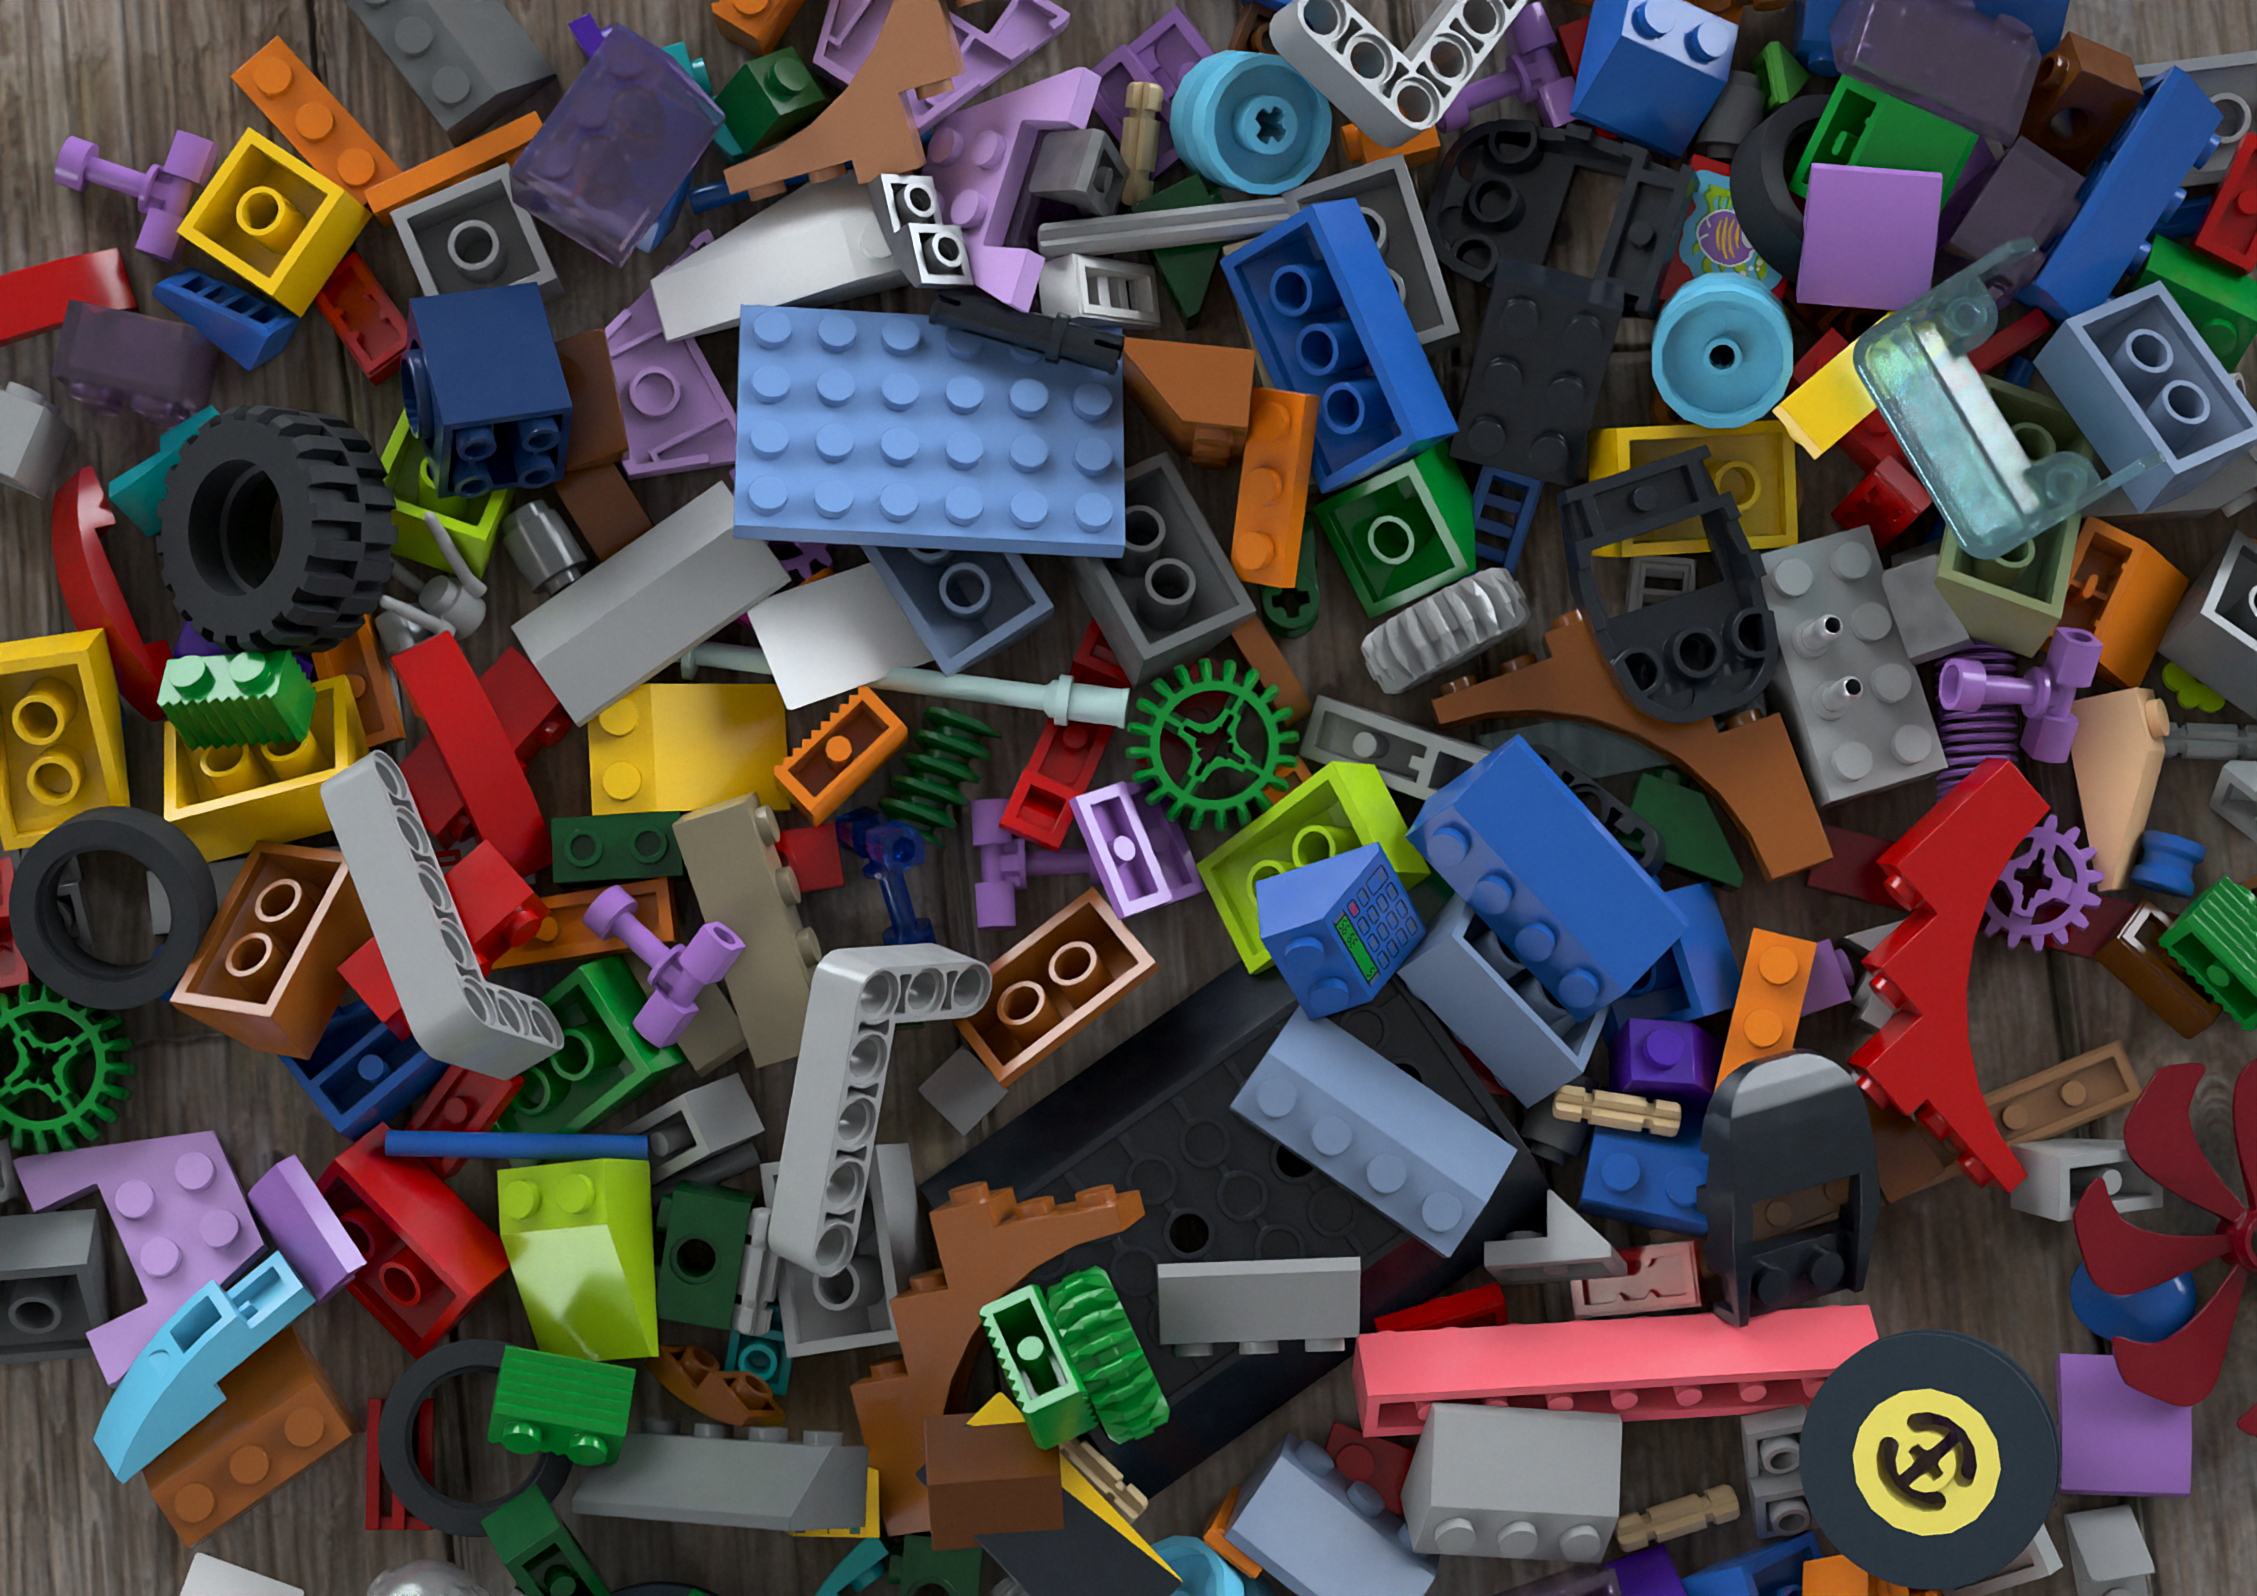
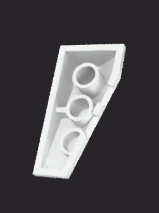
M855 169L847 170L848 174L815 184H811V182L806 183L650 280L649 285L666 344L739 326L741 304L816 308L909 285L910 281L895 261L879 227L867 183L859 185Z

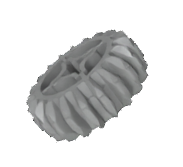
M1491 567L1471 577H1465L1459 582L1445 587L1441 591L1424 598L1419 603L1406 608L1405 611L1388 619L1386 623L1369 633L1360 648L1366 659L1365 665L1373 680L1378 681L1384 693L1401 694L1408 689L1412 690L1484 653L1491 647L1501 643L1502 640L1515 634L1517 630L1523 628L1531 615L1524 601L1526 596L1518 581H1513L1506 568Z

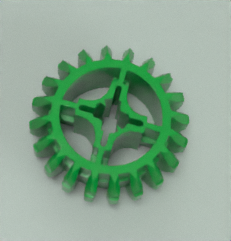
M1204 658L1199 659L1197 663L1199 677L1197 680L1191 681L1187 669L1184 665L1179 664L1173 667V675L1179 685L1174 690H1171L1161 678H1156L1152 681V688L1163 699L1157 706L1144 698L1137 700L1135 706L1141 712L1151 715L1148 725L1139 722H1129L1127 724V732L1133 735H1145L1144 747L1132 746L1127 748L1125 756L1127 759L1135 760L1146 757L1148 767L1137 770L1131 775V778L1135 784L1144 783L1151 778L1155 780L1158 786L1148 792L1145 797V801L1150 806L1159 803L1165 795L1172 799L1164 815L1167 820L1174 822L1180 816L1185 806L1191 809L1188 819V827L1190 829L1200 830L1203 824L1204 812H1212V823L1215 831L1223 832L1227 829L1226 811L1233 809L1239 823L1246 826L1252 822L1251 814L1245 805L1246 803L1253 800L1258 808L1264 812L1273 806L1271 800L1262 792L1267 784L1280 792L1287 791L1289 783L1285 779L1273 774L1277 765L1285 768L1297 767L1298 759L1296 757L1280 755L1279 753L1280 743L1292 744L1298 742L1299 733L1297 731L1279 733L1276 723L1289 719L1293 715V711L1290 706L1280 707L1273 712L1270 711L1267 704L1275 699L1280 692L1279 688L1274 684L1264 688L1259 695L1252 691L1259 680L1260 672L1254 668L1249 669L1241 683L1233 681L1236 672V662L1225 660L1221 667L1220 678H1212L1210 660ZM1211 690L1230 694L1223 708H1220L1212 720L1206 723L1199 724L1172 711L1181 701L1199 692ZM1246 705L1253 711L1262 729L1264 751L1261 762L1240 748L1236 740V729ZM1227 716H1229L1222 729L1227 738L1221 742H1228V752L1238 757L1240 763L1229 757L1212 756L1207 763L1203 762L1195 775V771L1202 761L1197 752L1203 748L1195 747L1196 738L1183 730L1184 727L1195 733L1212 734L1216 731L1217 727H1222ZM1162 728L1180 738L1186 744L1189 752V760L1178 785L1171 780L1161 760L1159 744ZM1219 767L1232 768L1251 779L1242 789L1226 797L1217 799L1194 797L1201 783H1204L1208 775Z
M23 983L19 985L18 990L20 1005L8 994H0V1013L2 1014L0 1016V1136H6L13 1129L11 1147L16 1150L24 1151L34 1137V1146L37 1153L49 1155L55 1147L57 1137L59 1145L64 1151H75L78 1149L79 1143L77 1129L89 1141H97L102 1136L101 1129L95 1121L97 1116L106 1122L114 1124L121 1118L118 1111L110 1106L109 1102L112 1097L130 1101L133 1092L130 1089L117 1086L119 1074L126 1076L137 1074L138 1066L136 1064L119 1062V1054L130 1052L135 1048V1043L131 1038L113 1040L112 1035L118 1032L125 1024V1020L121 1015L114 1014L100 1021L106 1009L92 1008L73 1002L56 993L46 984L42 987L40 997L33 984ZM62 1014L76 1022L84 1031L74 1038L66 1037L53 1044L43 1032L36 1031L30 1021L46 1015ZM15 1035L16 1037L12 1041L18 1050L19 1062L16 1069L4 1079L6 1083L4 1085L2 1080V1060L8 1043ZM94 1049L96 1058L95 1077L90 1091L82 1100L81 1097L84 1095V1092L78 1083V1071L80 1066L92 1056L91 1050ZM43 1055L59 1057V1062L52 1067L53 1073L56 1076L54 1080L41 1078L37 1074L45 1067L41 1059ZM44 1091L53 1103H60L67 1114L53 1120L38 1121L25 1115L13 1103L22 1097L30 1098L36 1093Z
M1094 1265L1082 1271L1077 1269L1062 1276L1061 1281L1047 1287L1045 1300L1108 1437L1120 1445L1135 1438L1137 1441L1154 1433L1153 1429L1168 1422L1170 1409L1106 1271Z

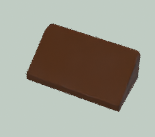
M605 328L593 329L555 342L573 406L565 465L566 471L629 460V444Z
M2145 897L2101 944L2094 957L2182 1037L2192 1039L2214 1024L2223 1011V1004L2214 1002V996L2205 993L2203 985L2196 984L2195 976L2188 975L2186 967L2178 965L2177 958L2169 956L2168 949L2159 946L2158 939L2173 924V921Z

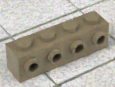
M755 791L685 813L672 824V828L705 923L719 921L731 929L746 946L724 978L757 1069L799 1056L812 979L817 967L816 965L821 961L822 955L815 932L810 926L803 928L795 905L801 902L797 878L790 866L782 868L774 844L780 841V831L776 817L769 805L761 807L757 792Z

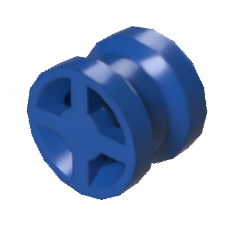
M2155 830L2144 831L2141 845L2145 850L2142 862L2133 867L2129 880L2140 887L2160 894L2191 899L2196 887L2191 877L2195 866L2204 861L2207 851L2206 847L2170 833Z

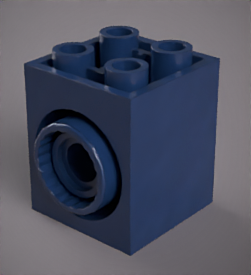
M537 282L409 299L406 350L402 352L400 359L402 395L411 432L416 440H422L437 498L454 496L474 498L488 491L515 487L534 489L546 486L551 482L563 481L573 406Z

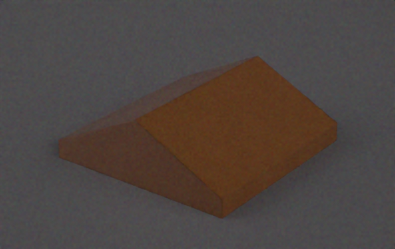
M976 1413L924 1416L932 1551L982 1547L972 1535L1065 1529L1059 1444L1047 1450L1037 1448L1026 1422L963 1427Z

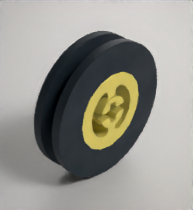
M1916 1329L1891 1334L1872 1342L1844 1361L1830 1374L1811 1402L1804 1420L1799 1446V1468L1805 1497L1815 1520L1829 1541L1846 1558L1864 1571L1884 1581L1915 1589L1940 1590L1966 1586L1983 1580L2003 1569L2025 1550L2042 1527L2054 1503L2060 1481L2061 1447L2056 1422L2047 1400L2031 1376L2015 1360L1990 1343L1974 1336L1943 1329ZM1931 1412L1948 1417L1966 1432L1974 1446L1977 1469L1973 1480L1965 1478L1961 1473L1964 1454L1962 1444L1959 1441L1940 1459L1938 1465L1942 1473L1938 1468L1931 1466L1909 1485L1912 1489L1924 1493L1938 1491L1945 1496L1946 1503L1929 1504L1912 1499L1895 1485L1886 1469L1884 1446L1887 1437H1892L1898 1442L1896 1466L1898 1474L1901 1475L1921 1456L1922 1451L1917 1444L1926 1451L1930 1450L1950 1432L1948 1428L1936 1424L1919 1425L1915 1421L1914 1413Z

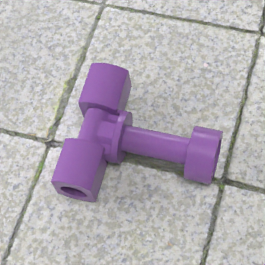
M1541 1L1523 6L1504 32L1513 51V55L1506 58V71L1464 86L1439 121L1435 123L1442 134L1452 132L1469 125V111L1514 94L1522 104L1534 101L1544 127L1566 129L1568 123L1580 126L1585 122L1569 115L1575 81L1572 76L1562 78L1551 50L1557 43V39Z
M177 130L165 166L153 164L147 173L144 174L100 159L99 146L97 144L70 136L63 144L56 162L55 182L80 192L85 191L92 182L137 197L139 212L145 213L147 216L135 249L151 258L178 266L187 240L177 233L176 230L184 220L195 187L206 188L220 148L210 140Z
M2070 627L2055 628L2044 667H2031L2024 675V678L1986 675L1985 668L1980 661L1951 658L1945 663L1940 675V702L1946 710L1964 712L1977 711L1983 700L2020 704L2023 714L2028 717L2020 746L2032 759L2049 763L2067 762L2079 724V720L2070 712L2077 687L2091 686L2103 644L2089 631Z
M1010 799L971 801L974 850H980L982 883H975L978 932L1017 930L1015 890L1027 889L1028 876L1090 873L1091 886L1103 885L1089 849H1059L1058 853L1052 850L1025 851L1024 838L1012 839V833L998 828Z
M614 885L600 894L590 905L583 917V923L602 941H607L616 935L652 968L647 982L655 989V992L632 1024L647 1041L656 1047L662 1048L673 1045L699 1011L697 1005L693 1002L704 985L721 981L746 946L731 929L716 921L704 924L687 947L684 944H678L669 949L634 917L638 908V902L619 885Z

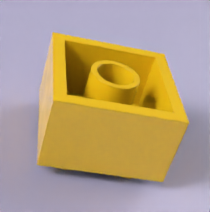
M248 127L176 232L206 255L301 318L373 214L347 191Z

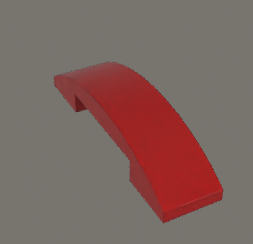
M116 248L91 252L0 275V348L71 324L81 329L139 310L121 251Z
M93 466L84 467L57 490L54 496L51 526L52 547L62 594L77 631L104 628L118 692L150 722L160 721L166 715L158 705L157 699L167 660L173 659L166 640L143 645L99 540L116 524V521Z
M1092 618L1073 660L1069 675L1074 676L1075 683L1119 689L1130 688L1131 693L1133 687L1096 621ZM1049 718L1029 763L1020 776L998 828L1058 853L1075 818L1069 800L1087 792L1116 726L1069 720L1068 726L1054 724V718Z
M444 630L389 657V661L415 715L422 718L474 827L471 833L477 846L487 839L522 879L552 864V842L527 779L485 692L450 631Z

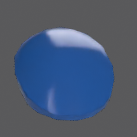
M2083 1259L2071 1277L2069 1294L2073 1311L2078 1319L2091 1331L2109 1341H2112L2114 1336H2121L2136 1342L2157 1343L2185 1326L2195 1313L2197 1303L2196 1284L2190 1271L2141 1292L2122 1296L2106 1293L2095 1286L2086 1272Z

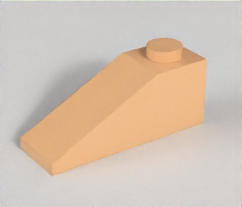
M2138 687L2074 700L2070 712L2079 720L2071 747V754L2089 847H2095L2097 851L2096 856L2092 859L2093 868L2104 874L2103 882L2097 884L2098 892L2119 891L2129 887V878L2136 862L2166 752L2163 737L2168 736L2170 732L2169 717L2162 699H2155L2153 689Z

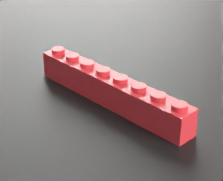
M1827 1305L1818 1308L1775 1310L1749 1318L1748 1325L1741 1328L1716 1316L1715 1313L1703 1312L1696 1315L1637 1316L1628 1319L1594 1321L1578 1319L1559 1323L1525 1325L1512 1323L1505 1326L1446 1327L1439 1330L1404 1332L1380 1331L1377 1333L1359 1334V1337H1356L1352 1380L1363 1438L1421 1434L1432 1402L1620 1414L1622 1422L1745 1415L1802 1404L1805 1405L1808 1411L1819 1388L1830 1374L1844 1361L1863 1347L1878 1340L1879 1337L1869 1305Z

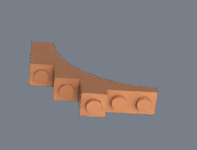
M893 0L873 50L846 90L809 126L770 151L724 169L723 172L730 195L747 190L750 201L770 197L787 191L784 179L808 173L811 184L848 174L844 162L851 160L859 185L870 182L879 174L913 175L912 170L927 163L906 91L915 89L918 100L954 90L951 78L966 72L946 0ZM955 0L957 8L983 1Z

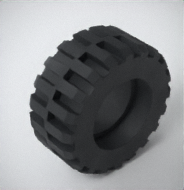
M260 405L237 406L229 408L222 415L216 414L197 429L199 435H192L178 451L181 460L178 464H174L169 468L164 484L168 486L166 498L159 500L157 518L162 519V531L160 536H156L157 554L164 557L165 568L160 572L165 587L170 592H175L176 598L172 601L174 606L186 621H191L190 626L207 642H215L224 650L232 652L259 651L262 653L291 649V655H311L313 652L324 653L336 648L343 639H349L366 623L363 618L364 614L371 615L376 610L379 600L383 596L379 592L382 582L390 580L395 563L389 559L391 545L398 544V526L392 525L391 510L397 509L394 491L390 487H385L383 481L388 474L377 454H369L372 446L357 429H351L345 420L331 414ZM279 497L282 505L284 527L280 553L274 566L269 536L273 510Z

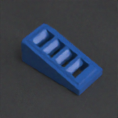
M192 266L156 284L151 293L163 305L249 371L284 352L300 321V318L289 310Z
M1480 464L1471 491L1473 495L1474 532L1475 529H1479L1507 538L1509 541L1506 551L1475 541L1476 556L1501 563L1500 568H1506L1511 577H1513L1545 481ZM1495 480L1523 489L1524 493L1521 501L1488 491L1491 481ZM1483 505L1516 514L1514 525L1481 516ZM1476 568V570H1475L1473 573H1471V574H1469V575H1467V576H1465V577H1466V578L1471 577V576H1473L1474 574H1476V573H1478V572H1480V571H1484V570H1480V569H1477V568ZM1462 577V578H1460V579H1458V580H1456V581H1453V582L1457 583V582H1459L1460 580L1464 579L1465 577Z

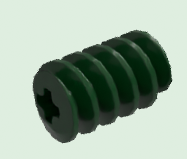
M932 706L927 707L924 716L936 728V731L917 729L913 734V739L924 750V754L904 752L901 757V762L910 770L913 776L892 775L889 784L901 796V799L880 798L878 807L890 819L889 823L937 849L945 851L947 846L933 832L935 828L956 829L958 823L945 809L947 805L968 806L970 801L957 788L959 782L979 784L981 777L968 764L971 759L991 761L993 755L980 741L982 737L1002 739V735L986 724L959 711Z

